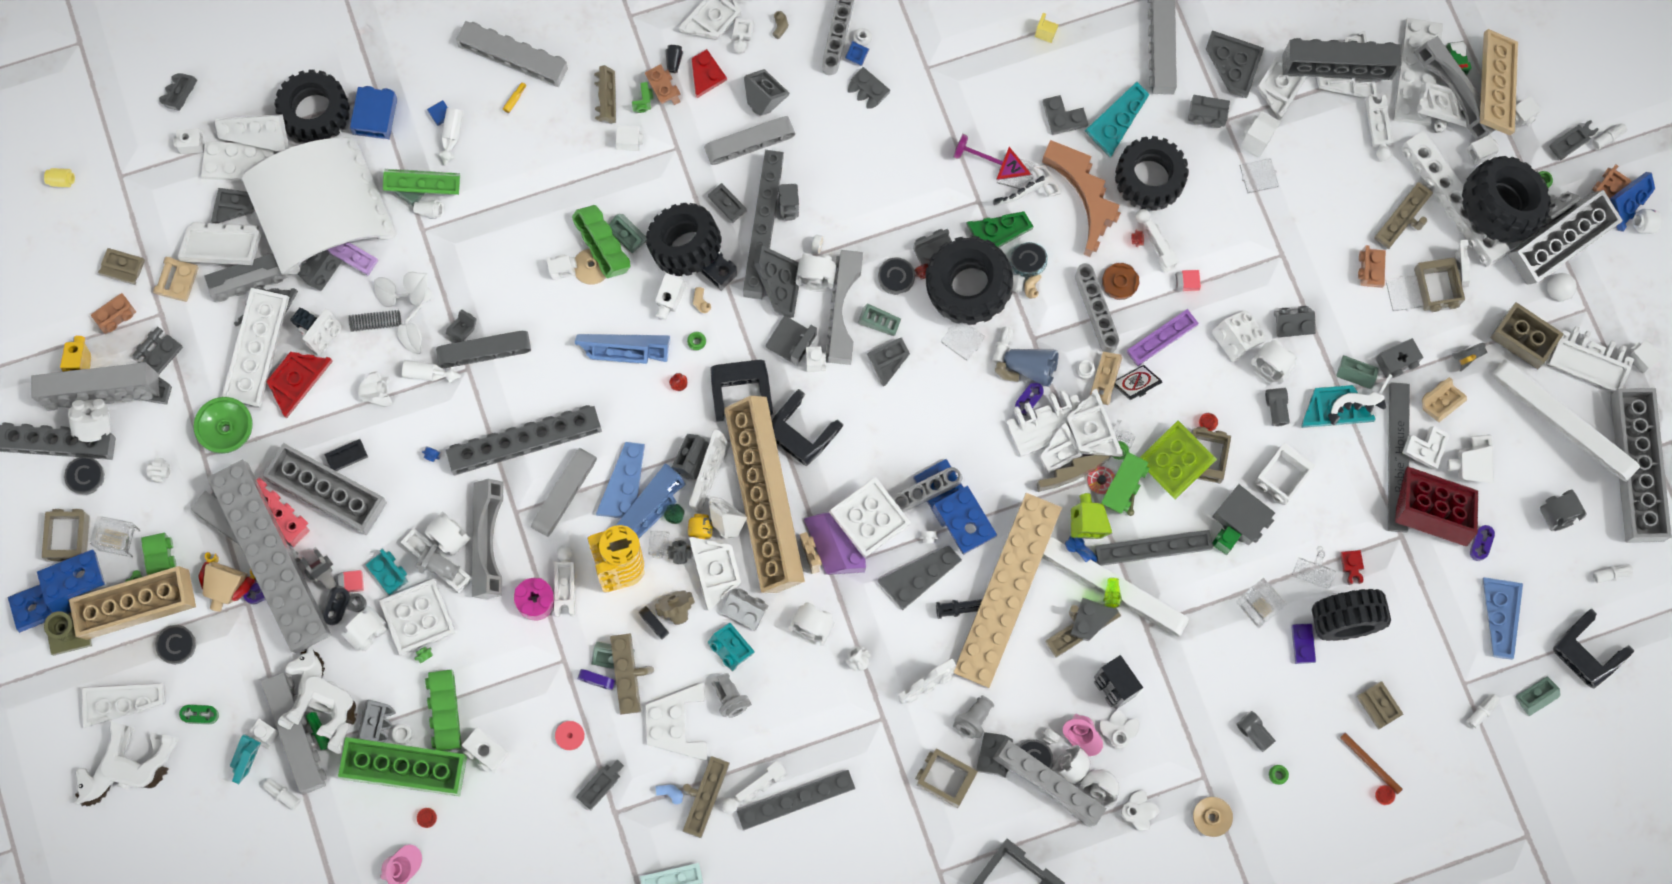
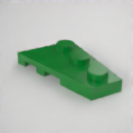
M1024 211L1002 215V217L966 222L973 236H978L983 240L988 239L995 243L998 248L1034 228Z

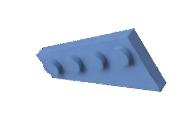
M625 442L596 516L622 518L636 501L639 493L645 444Z
M1483 577L1493 657L1513 660L1523 583Z

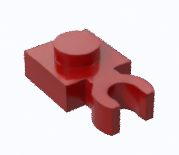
M1361 550L1341 552L1343 572H1349L1348 584H1353V577H1356L1358 583L1362 584L1364 579L1362 574L1359 573V571L1364 569Z

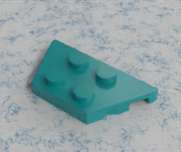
M1353 385L1315 388L1301 427L1332 426L1328 415L1331 413L1334 402L1342 395L1358 393ZM1352 404L1349 410L1342 406L1344 412H1338L1340 419L1336 425L1374 422L1376 419L1364 406L1359 410H1355Z

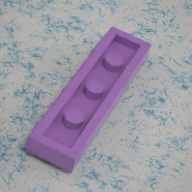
M1186 309L1129 348L1127 353L1138 367L1197 327L1199 323L1191 312Z

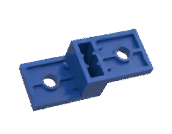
M946 458L917 474L913 479L917 484L950 468L951 465ZM955 472L948 476V480L951 482L956 481L958 478ZM933 482V483L931 484V489H932V490H938L937 488H935L934 482ZM961 483L957 487L927 501L941 527H947L963 555L997 537V533L968 485L963 487ZM973 524L976 531L968 533L965 530V526Z
M93 549L37 571L39 585L8 597L16 630L20 633L43 624L46 618L53 612L70 613L69 599L105 585L98 558ZM85 571L82 577L76 578L78 572ZM37 604L34 610L28 611L30 605Z

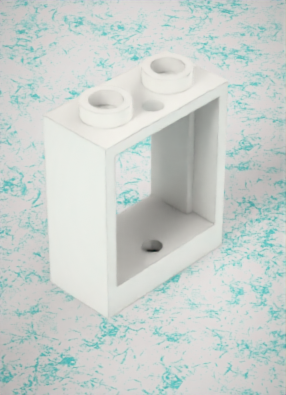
M1284 442L1255 480V483L1260 490L1270 493L1276 502L1286 505L1316 465ZM1280 456L1303 472L1287 495L1264 479V476Z

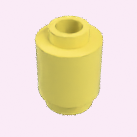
M50 168V170L47 169L45 171L44 181L51 187L69 188L75 181V175L71 169Z

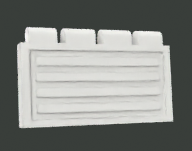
M193 222L191 227L187 226L178 259L182 262L253 265L262 234L258 225H245L243 229V225L227 224L225 228V224L209 223L207 227V223Z

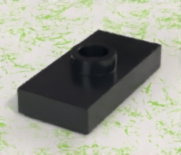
M361 439L324 454L330 468L335 471L368 458Z

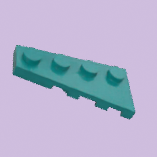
M1136 82L1096 119L1085 132L1111 157L1150 94Z

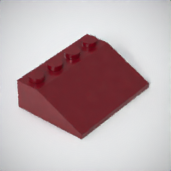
M1407 466L1396 506L1395 523L1467 547L1478 533V490Z

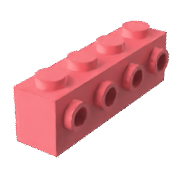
M259 477L257 482L286 541L295 547L310 531L307 527L309 523L302 516L297 518L293 514L295 510L288 503L283 505L279 501L281 497L274 490L269 492L265 488L267 484Z

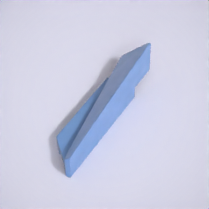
M577 334L575 344L580 345L590 359L647 364L648 358L663 362L668 361L670 336Z
M664 464L616 525L631 528L640 538L677 502L673 495L684 487L686 483L668 464Z

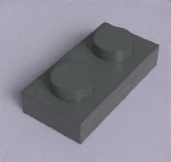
M723 183L708 194V198L733 223L747 212V208Z

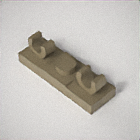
M606 65L599 66V72L594 73V76L600 80L595 82L594 85L599 87L598 97L600 106L595 107V110L600 112V115L596 116L595 119L600 122L605 120L610 124L616 123L615 71Z

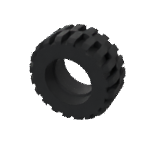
M309 69L306 73L302 70L296 76L293 74L289 76V81H284L281 84L282 89L277 90V98L274 102L276 115L283 114L286 133L290 137L293 136L294 140L298 142L303 140L304 143L331 139L333 135L337 137L340 134V128L344 129L347 125L345 120H349L350 115L348 112L350 110L348 98L339 81H336L335 77L331 74L327 76L324 71L320 70L316 73L315 69ZM320 95L329 100L326 111L317 118L303 119L296 115L297 106L306 97Z
M1145 136L1141 137L1140 142L1137 139L1132 141L1131 145H1127L1115 170V183L1118 184L1117 189L1119 193L1123 192L1122 197L1124 200L1127 201L1129 199L1131 201L1130 205L1134 207L1139 205L1141 206L1140 209L1150 208L1151 211H1157L1158 207L1161 209L1167 208L1168 204L1172 205L1180 197L1188 180L1189 169L1187 168V159H1183V151H1178L1176 149L1177 145L1174 142L1170 144L1166 138L1159 140L1158 136H1152L1151 139H1148ZM1144 161L1156 162L1165 168L1169 179L1163 185H1147L1137 177L1135 167Z
M686 202L680 203V205H671L669 209H663L660 215L657 214L654 217V222L650 223L649 231L646 233V245L658 267L668 274H675V276H682L683 274L689 276L693 272L698 273L702 271L701 269L704 267L707 268L711 264V260L714 261L717 257L716 252L720 251V244L722 242L721 232L711 213L703 206H698L695 203L688 205ZM689 232H696V235L688 243L677 247L672 246L679 236Z
M1360 589L1331 595L1315 602L1311 609L1317 636L1321 640L1326 641L1348 640L1367 636L1384 630L1391 623L1386 595L1379 589Z

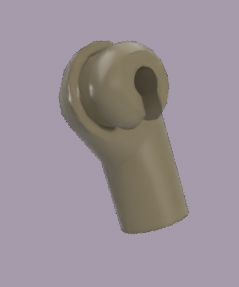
M777 11L774 14L777 28L772 35L780 39L789 24L786 15L782 11Z
M996 363L995 373L1003 380L1018 382L1020 373L1005 370L1006 363Z

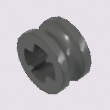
M355 593L350 596L348 606L352 611L361 612L366 608L367 602L363 595ZM357 598H360L362 604L361 606L357 605L356 608L352 602L354 599L357 601Z

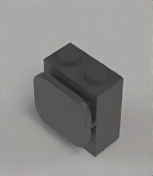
M1238 484L1212 517L1222 524L1224 530L1229 526L1240 533L1241 536L1238 541L1249 546L1252 542L1257 543L1263 535L1260 533L1264 527L1268 529L1274 522L1272 517L1275 512Z

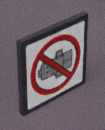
M1142 365L1115 381L1114 387L1129 400H1132L1137 396L1142 397L1146 395L1148 390L1163 382L1145 365Z

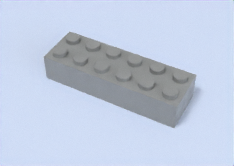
M1604 190L1592 192L1507 254L1527 285L1538 283L1623 220Z
M146 362L31 375V398L47 410H57L58 407L71 408L72 403L76 400L102 399L105 404H113L119 400L131 402L137 398L149 400L154 396H159V374Z
M285 443L281 445L263 474V477L271 484L365 535H368L387 504L381 495Z

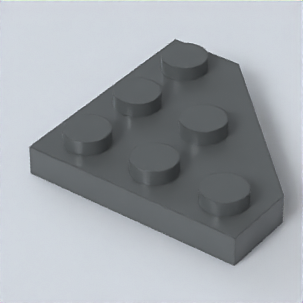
M1212 30L1206 46L1208 55L1229 93L1247 98L1264 47Z
M763 245L757 246L754 265L774 311L780 315L793 318L799 286L796 284L799 262Z

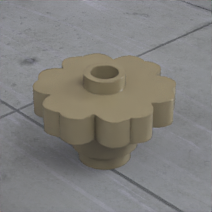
M685 590L675 591L660 598L658 603L655 604V609L658 616L669 617L673 624L680 625L688 620V610L691 609V605L695 601L691 592H686Z

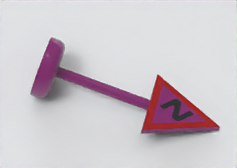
M962 133L953 158L959 159L963 152L967 151L1001 165L996 180L1032 175L1010 146L1002 161L967 147L968 136Z

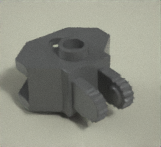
M315 547L313 551L319 560L309 565L303 556L300 558V561L306 568L304 572L310 581L312 579L316 582L320 580L327 590H331L336 586V581L330 574L333 571L331 568L333 563L327 555L323 557Z

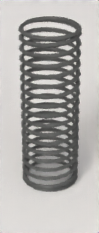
M399 309L397 310V312L395 310L396 325L394 322V312L392 310V327H397L401 324V315ZM384 311L382 314L379 312V315L378 312H376V315L374 312L373 316L372 313H370V316L367 313V317L366 313H364V317L361 314V318L360 314H358V318L357 314H355V319L352 314V317L349 315L348 318L351 332H354V330L390 328L392 326L390 311L388 313L385 311V314Z

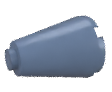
M1011 349L1009 352H1006L1004 363H1006L1008 368L1043 386L1050 387L1054 379L1052 374L1057 369L1059 353L1055 349Z

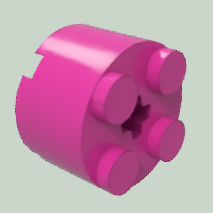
M529 578L522 581L515 588L514 602L522 616L538 621L545 619L554 608V593L550 585L542 578ZM533 596L537 597V602L535 603L532 601Z

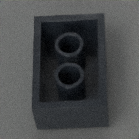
M1121 655L1101 667L1094 676L1095 686L1099 691L1103 690L1107 696L1105 697L1110 707L1114 706L1116 710L1135 698L1144 688Z

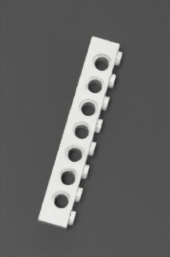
M1423 131L1406 141L1401 148L1404 157L1410 160L1415 172L1421 175L1425 186L1431 189L1436 201L1442 204L1447 216L1455 222L1457 230L1468 239L1469 246L1476 251L1479 260L1489 267L1504 258L1510 252L1506 243L1499 242L1497 239L1492 240L1483 232H1475L1472 227L1476 226L1469 221L1468 217H1464L1461 212L1467 214L1462 205L1463 184L1426 133ZM1418 153H1422L1425 158L1420 157ZM1429 168H1433L1436 173L1431 172ZM1440 183H1444L1447 188L1442 187ZM1450 197L1455 198L1457 203L1453 202ZM1483 242L1488 243L1490 248L1484 246Z

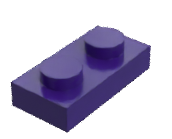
M1312 623L1293 624L1291 628L1295 664L1315 663L1316 656Z

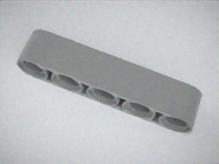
M854 0L836 1L822 61V70L827 75H834L839 69ZM839 13H845L846 16L843 17V16H839L838 14H839ZM836 29H840V30H842L843 32H841V33H836L835 30H836ZM831 46H838L839 48L836 49V50H834V49H831L830 47H831ZM828 62H832V63H834L835 65H834V66H828L827 63H828Z
M784 116L706 144L704 149L710 164L717 165L791 139L796 133L789 117Z
M1083 263L1079 265L1076 271L1075 280L1100 348L1103 352L1113 353L1119 344V336L1095 271L1090 264ZM1080 272H1087L1089 276L1083 277ZM1091 288L1095 293L1089 294L1086 289ZM1097 305V306H1099L1102 310H1101V311H1095V310L1093 309V306ZM1099 323H1106L1108 328H1101ZM1105 340H1112L1114 345H1107Z
M582 448L576 451L534 518L531 528L547 537L551 535L597 460L596 456Z
M950 467L891 497L895 503L900 498L906 500V504L900 508L904 513L961 484L963 477L957 468ZM957 473L958 478L956 481L951 482L948 480L949 474ZM934 481H939L941 484L938 490L931 489V484ZM916 490H923V496L920 499L914 498Z

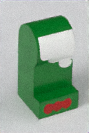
M1464 42L1447 43V50L1467 76L1472 67L1471 63L1468 62Z

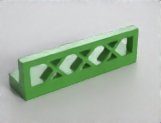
M384 169L383 190L459 195L460 173Z

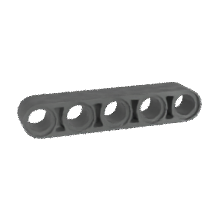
M528 331L499 334L441 345L436 348L440 368L467 365L525 354L531 351Z

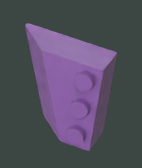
M822 513L804 518L810 536L813 537L826 575L865 573V558L830 513Z

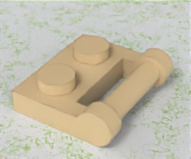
M165 257L163 261L164 267L153 293L187 302L199 267L171 257ZM176 267L170 288L166 290L164 288L171 268Z

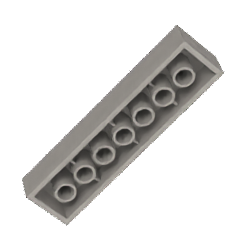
M1656 388L1617 389L1611 394L1615 444L1640 466L1627 482L1619 478L1626 543L1665 542L1672 537Z

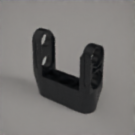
M765 360L718 364L710 368L716 422L724 421L725 412L722 387L759 383L761 397H767L770 415H773L769 377Z
M798 389L774 416L772 425L776 444L800 463L808 466L823 452L844 424L837 419L835 422L830 423L813 444L786 423L801 405L802 399L805 396V393Z
M1591 608L1560 638L1553 647V651L1586 685L1595 689L1611 676L1635 650L1628 645L1618 651L1602 666L1576 640L1596 618L1597 613Z

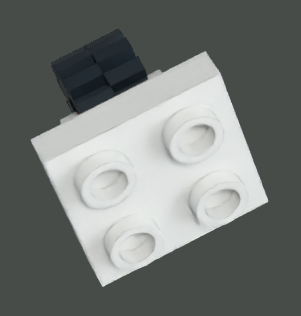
M299 307L290 319L300 333L304 335L303 341L318 356L326 351L329 342L339 334L342 327L334 315L326 308L319 316L312 311L309 313L307 310Z

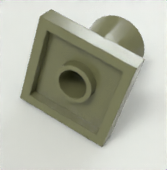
M57 611L51 613L46 618L44 630L48 636L52 656L92 646L91 639L85 640L76 637L71 612L66 614L65 612Z

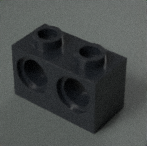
M719 251L716 252L717 257L715 261L707 268H702L700 272L722 291L737 276V267L731 260L727 261L723 258L722 252ZM721 270L728 271V274L726 276H721L719 272Z

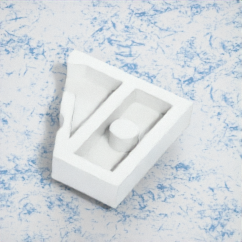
M1468 239L1460 240L1458 252H1455L1456 263H1459L1458 271L1462 287H1469L1470 283L1469 257L1467 247L1469 246Z
M1063 423L1039 457L1047 473H1050L1071 462L1073 459L1082 456V453H1080L1067 424Z

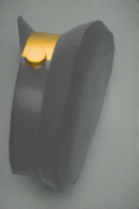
M1479 343L1452 353V356L1461 363L1460 372L1475 359L1488 353L1485 348L1486 343Z

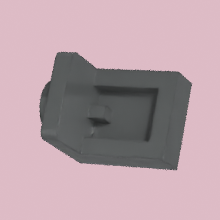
M461 309L458 318L446 329L445 334L457 342H462L474 331L477 319L472 314Z

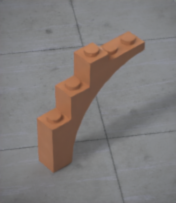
M1050 140L1042 163L1063 175L1073 185L1082 199L1089 227L1084 255L1091 257L1092 252H1097L1100 242L1097 241L1099 235L1103 236L1107 226L1111 228L1113 222L1117 223L1121 212H1118L1120 205L1103 198L1107 189L1104 187L1106 180L1089 174L1093 165L1090 163L1092 156Z

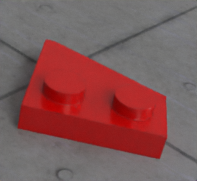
M708 49L692 58L697 98L727 81L726 75Z

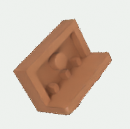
M660 64L645 72L661 104L672 100L674 105L680 103L678 96L681 93L676 85L672 86L670 81L673 78L668 69L664 71Z
M1615 164L1612 169L1608 167L1602 175L1605 179L1602 183L1598 181L1592 191L1604 190L1610 200L1612 196L1629 185L1632 180L1618 172L1616 169L1619 166Z

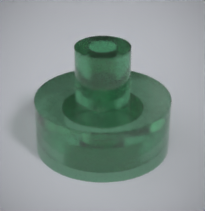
M679 504L668 505L664 513L665 519L672 524L682 522L685 515L684 509Z

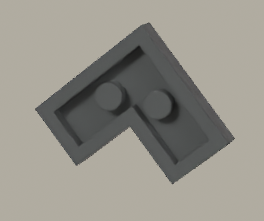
M1061 95L1043 99L1042 103L1052 135L1088 127L1084 107L1065 111Z

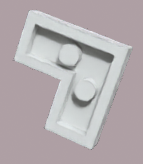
M1432 426L1429 428L1425 441L1413 435L1408 436L1402 453L1432 469H1438L1449 434Z

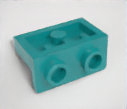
M382 548L379 550L381 553L365 565L390 596L408 582L405 578L408 574L401 565L397 567L394 564L396 558L390 551L385 552Z
M731 623L715 632L708 641L710 648L718 654L724 665L731 671H734L742 662L755 653Z
M245 734L241 736L230 767L233 768L232 772L235 773L232 782L238 785L249 774L261 742Z

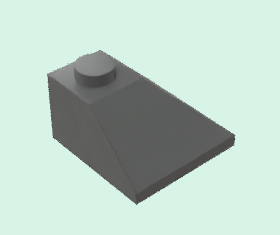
M765 69L745 75L744 77L747 104L754 113L760 116L770 113L790 94Z

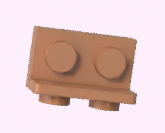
M1365 245L1363 250H1360L1358 258L1359 262H1361V268L1358 271V279L1361 280L1360 286L1378 288L1385 286L1386 250L1370 249V245Z
M121 293L92 313L91 317L103 333L106 334L114 331L123 321L130 320L136 313V310L124 294Z

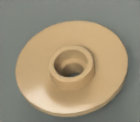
M590 249L581 251L575 257L577 268H574L575 276L579 281L588 285H595L606 279L599 267V263L592 256ZM594 262L595 264L594 266L589 267L588 263Z
M1207 797L1196 805L1193 812V821L1196 828L1202 834L1209 837H1218L1230 829L1233 822V813L1230 806L1224 800L1217 797ZM1209 814H1213L1215 816L1214 821L1209 820Z

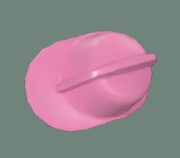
M1075 714L1071 720L1064 724L1063 734L1072 746L1079 745L1088 756H1095L1101 752L1103 748L1102 738L1089 717Z
M411 844L400 848L393 856L384 860L381 868V879L386 880L388 884H406L421 866L422 854L420 850Z

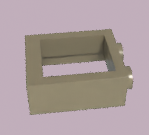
M1455 257L1420 262L1414 268L1424 311L1437 312L1447 307L1449 309H1456L1465 301ZM1447 271L1454 299L1431 302L1425 274Z
M1205 427L1193 428L1191 433L1197 439L1223 444L1218 470L1207 469L1197 478L1221 484L1225 476L1231 435H1227L1224 431H1208Z
M52 509V512H45L42 558L47 562H62L87 552L90 516L82 509H72V512H64L63 509ZM54 519H79L77 550H51Z
M936 748L934 753L930 751L925 759V762L928 763L926 768L919 770L915 778L918 780L917 786L959 808L978 771ZM937 756L968 773L955 798L924 781Z

